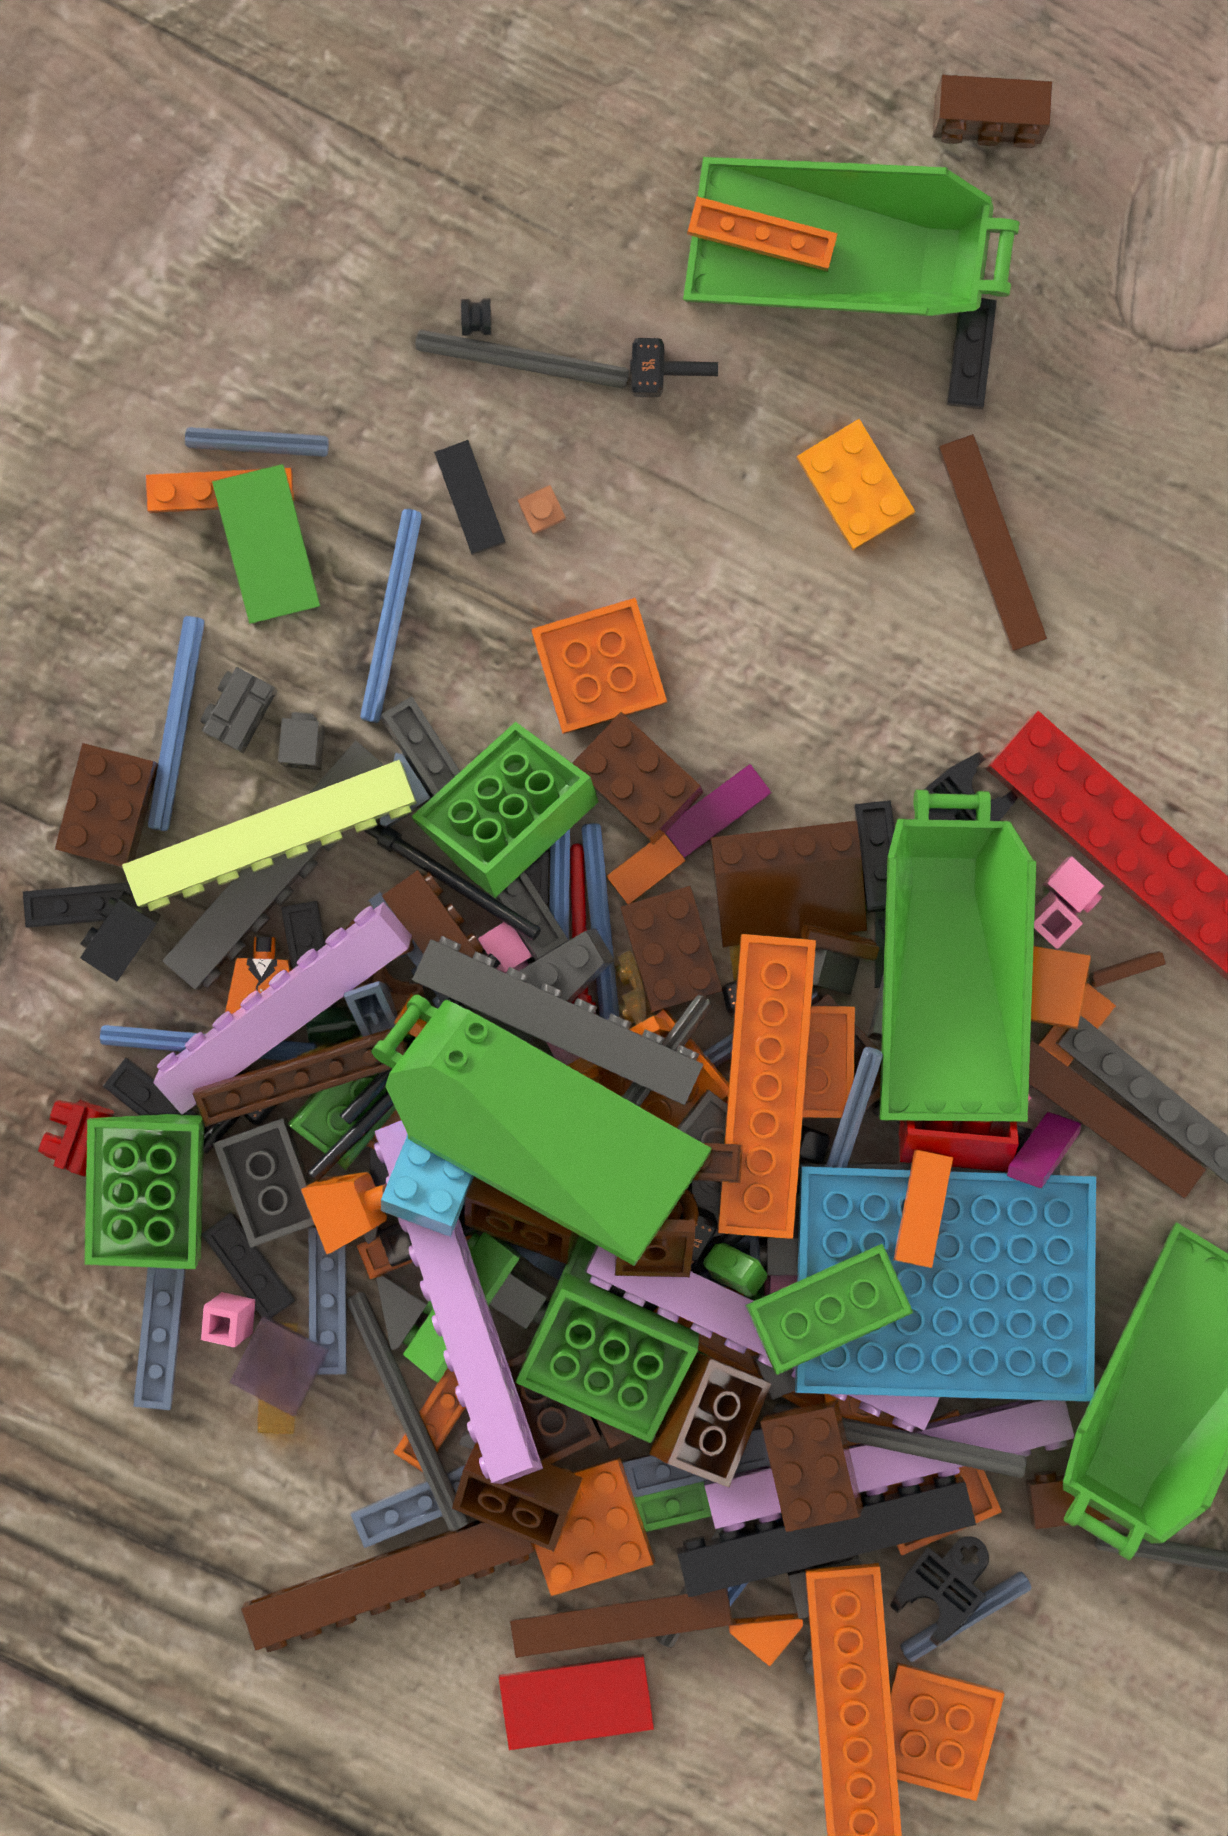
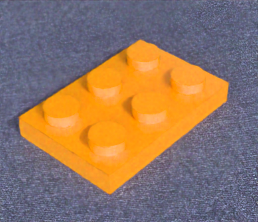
M860 419L796 457L852 551L916 512Z

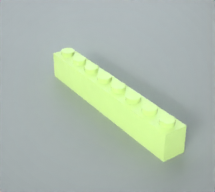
M400 760L125 863L122 867L137 906L142 908L148 906L149 911H153L169 905V898L182 893L184 898H188L205 891L203 885L217 880L218 885L239 878L238 871L251 867L253 872L268 868L274 865L272 858L286 854L287 859L308 852L307 845L321 841L322 846L339 841L343 839L341 832L355 827L356 832L359 833L377 826L375 819L388 814L391 820L405 816L412 812L410 806L417 804L403 764Z

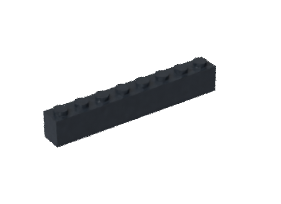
M955 1475L941 1478L937 1476L933 1478V1484L921 1487L919 1484L906 1487L901 1485L897 1487V1493L885 1496L883 1493L871 1496L865 1494L862 1496L863 1510L859 1518L786 1532L783 1521L778 1523L776 1520L765 1523L758 1521L754 1523L755 1529L743 1532L740 1529L730 1532H724L723 1530L718 1533L719 1538L705 1541L704 1536L683 1541V1547L677 1548V1554L688 1598L974 1526L976 1522L966 1483L962 1476L955 1478Z

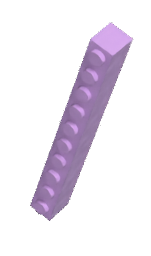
M402 1121L375 1131L378 1140L374 1144L375 1151L380 1162L386 1164L389 1174L386 1177V1184L389 1181L408 1134ZM398 1217L404 1232H408L412 1243L409 1246L411 1259L416 1267H420L424 1279L420 1281L421 1290L425 1299L428 1302L431 1301L435 1315L432 1316L433 1326L436 1333L440 1337L443 1336L447 1348L444 1351L445 1362L449 1370L455 1372L459 1384L455 1387L457 1398L461 1406L467 1408L471 1420L467 1422L469 1434L474 1443L478 1442L482 1457L479 1458V1464L486 1479L490 1478L491 1483L504 1484L543 1469L459 1218L451 1237Z
M596 1245L585 1269L586 1273L592 1275L590 1283L607 1291L610 1290L612 1285L625 1290L623 1298L642 1307L645 1301L659 1306L657 1314L676 1323L679 1316L693 1322L691 1330L708 1338H711L713 1332L727 1338L724 1343L725 1346L742 1354L749 1348L760 1354L758 1361L772 1367L745 1307L746 1304L753 1302V1300L691 1271L690 1278L615 1276V1255ZM796 1366L792 1368V1369H794V1371H793V1373H792L791 1376L794 1377V1378H795V1368H796ZM830 1394L843 1401L846 1400L848 1395L861 1401L858 1408L879 1417L881 1411H884L894 1416L892 1424L909 1432H913L915 1426L925 1431L940 1398Z
M1022 1399L928 1423L925 1431L918 1427H915L913 1430L914 1433L1025 1457L1031 1455L1030 1449L1045 1446V1450H1055L1067 1446L1066 1440L1075 1438L1066 1401ZM864 1444L849 1446L859 1493L866 1491L867 1496L888 1491L887 1485L902 1482L904 1487L924 1482L923 1476L935 1473L940 1478L952 1476L960 1472L959 1467H963L962 1465ZM771 1465L736 1473L729 1488L710 1480L704 1481L715 1529L723 1527L724 1532H730L745 1527V1521L759 1518L760 1523H765L781 1518V1509Z

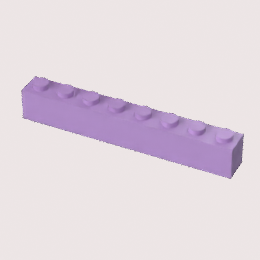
M384 902L375 909L371 906L365 908L355 917V924L347 930L341 927L334 931L326 939L325 942L327 944L316 952L313 948L307 951L297 961L298 966L289 973L286 970H282L276 974L269 982L270 987L262 993L256 990L249 994L241 1002L240 1005L242 1007L233 1014L229 1011L225 1012L213 1023L212 1026L214 1028L205 1035L202 1032L197 1033L185 1044V1050L177 1056L172 1052L157 1065L159 1070L153 1083L182 1115L196 1105L192 1095L194 1089L236 1076L342 998L345 992L353 990L409 948L412 935Z

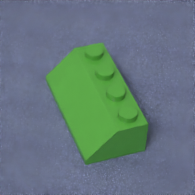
M484 1232L481 1236L474 1233L467 1244L489 1306L503 1282L519 1261L521 1254L500 1238ZM429 1301L422 1311L428 1315L421 1328L414 1324L402 1342L408 1346L403 1355L438 1383L448 1368L444 1359V1351L447 1348L443 1336L440 1337L433 1326L432 1316L435 1315L431 1301Z

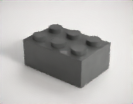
M287 1117L213 1143L250 1248L315 1225L301 1191L302 1188L311 1183Z

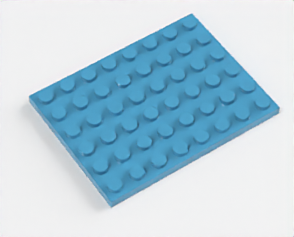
M800 1167L797 1281L883 1244L913 1313L796 1366L795 1393L1091 1401L1094 1395L1096 1177L1051 1175L1043 1188H1038L1010 1178L1006 1173L950 1172L932 1268L893 1261L911 1170Z

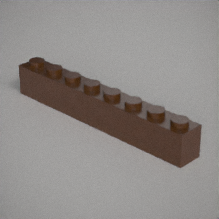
M476 1520L458 1530H448L247 1601L241 1610L255 1650L266 1648L267 1652H272L288 1645L287 1639L299 1635L301 1640L315 1637L322 1633L321 1627L335 1623L336 1628L346 1626L357 1620L356 1615L366 1611H370L371 1615H377L391 1609L390 1603L404 1598L405 1603L419 1600L425 1597V1591L439 1586L440 1591L453 1588L461 1584L460 1578L471 1574L474 1575L475 1579L487 1576L495 1572L494 1566L508 1562L509 1566L521 1564L530 1559L529 1554L533 1553L535 1548L532 1542Z

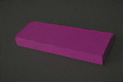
M749 764L688 809L665 834L683 858H685L772 792L752 765Z
M1047 1111L1010 1163L1007 1176L1026 1184L1043 1188L1080 1134L1082 1123Z

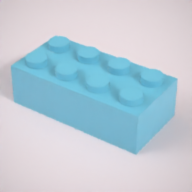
M407 1134L381 1198V1211L451 1237L474 1176L410 1141Z

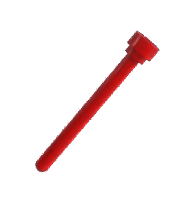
M575 843L570 847L572 939L586 931L584 849L579 843ZM588 987L571 1002L574 1004L576 999L579 998L596 1006V1003L592 1002V995H588Z

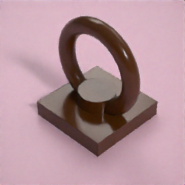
M688 1189L679 1199L684 1212L683 1220L666 1219L635 1266L615 1256V1276L690 1278L695 1227L698 1222L699 1213L696 1200Z

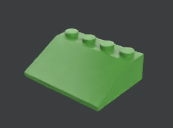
M515 722L414 813L412 819L472 881L496 898L599 801L589 775Z
M160 1114L89 1118L87 1120L85 1265L196 1269L201 1260L204 1122L201 1115Z
M564 1272L546 1309L515 1383L651 1443L698 1351L699 1333Z

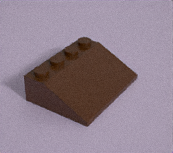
M857 820L710 838L722 948L740 946L741 934L801 939L800 933L803 923L845 933L867 931Z

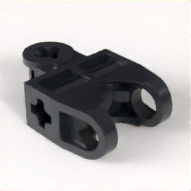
M981 752L968 757L947 769L923 790H928L929 794L976 795L972 787V779L978 771L976 767L986 758ZM1012 790L1002 798L997 797L991 800L990 821H1000L1015 803L1018 797ZM929 808V819L976 820L975 809Z
M963 1537L952 1546L943 1559L928 1547L906 1573L890 1607L899 1613L908 1602L912 1604L920 1598H929L935 1601L940 1611L939 1619L936 1623L938 1628L929 1640L934 1645L939 1646L964 1626L987 1598L983 1592L973 1585L989 1564V1553L985 1544L976 1537ZM965 1548L968 1551L977 1548L976 1555L979 1562L977 1564L969 1562L967 1565L962 1564L965 1558L961 1552ZM926 1565L927 1567H929L934 1573H936V1574H937L940 1578H942L945 1582L942 1583L941 1581H939L935 1576H933V1575H932L929 1571H927L923 1566ZM949 1588H954L959 1594H961L965 1599H967L971 1603V1605L969 1606Z

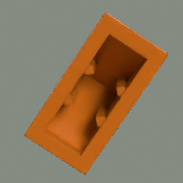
M797 1613L733 1618V1625L728 1626L729 1633L770 1667L801 1630L803 1620L799 1619Z

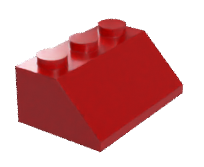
M900 1120L899 1125L900 1162L912 1163L914 1151L920 1150L953 1157L951 1167L1008 1172L1009 1165L1015 1157L1019 1144L1017 1121Z

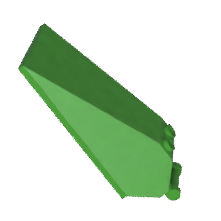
M703 157L698 197L838 234L828 272L692 236L683 300L686 302L933 316L975 311L980 308L982 294L999 297L1010 296L1011 283L1008 282L1014 235H1017L1019 232L1020 222L1013 219L993 218L994 207L991 197L948 170L947 167ZM990 232L1000 233L993 280H984Z
M915 790L913 798L914 819H897L887 858L881 1051L883 1056L881 1060L879 1119L1028 1122L1036 861L1033 860L1010 821H990L991 796L989 791H977L976 795L929 794L928 790ZM929 808L975 809L976 820L929 819Z
M416 994L413 995L406 1005L407 1010L384 1041H378L372 1049V1054L378 1061L392 1068L385 1087L408 1133V1139L635 1266L710 1155L712 1148L472 1011L446 999L437 1009L431 1006L424 997ZM420 1018L427 1022L404 1055L398 1053L396 1048Z
M1177 1222L1173 1225L1079 1424L1063 1479V1490L1075 1497L1064 1516V1522L1073 1527L1078 1525L1119 1550L1118 1554L1128 1561L1137 1552L1142 1539L1151 1544L1164 1543L1210 1508L1228 1468V1253ZM1087 1505L1130 1530L1128 1536L1125 1537L1085 1512Z

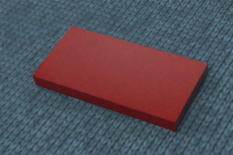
M644 1654L499 1675L509 1750L654 1730Z

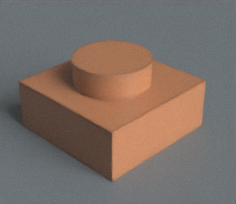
M551 485L517 500L533 535L566 520Z

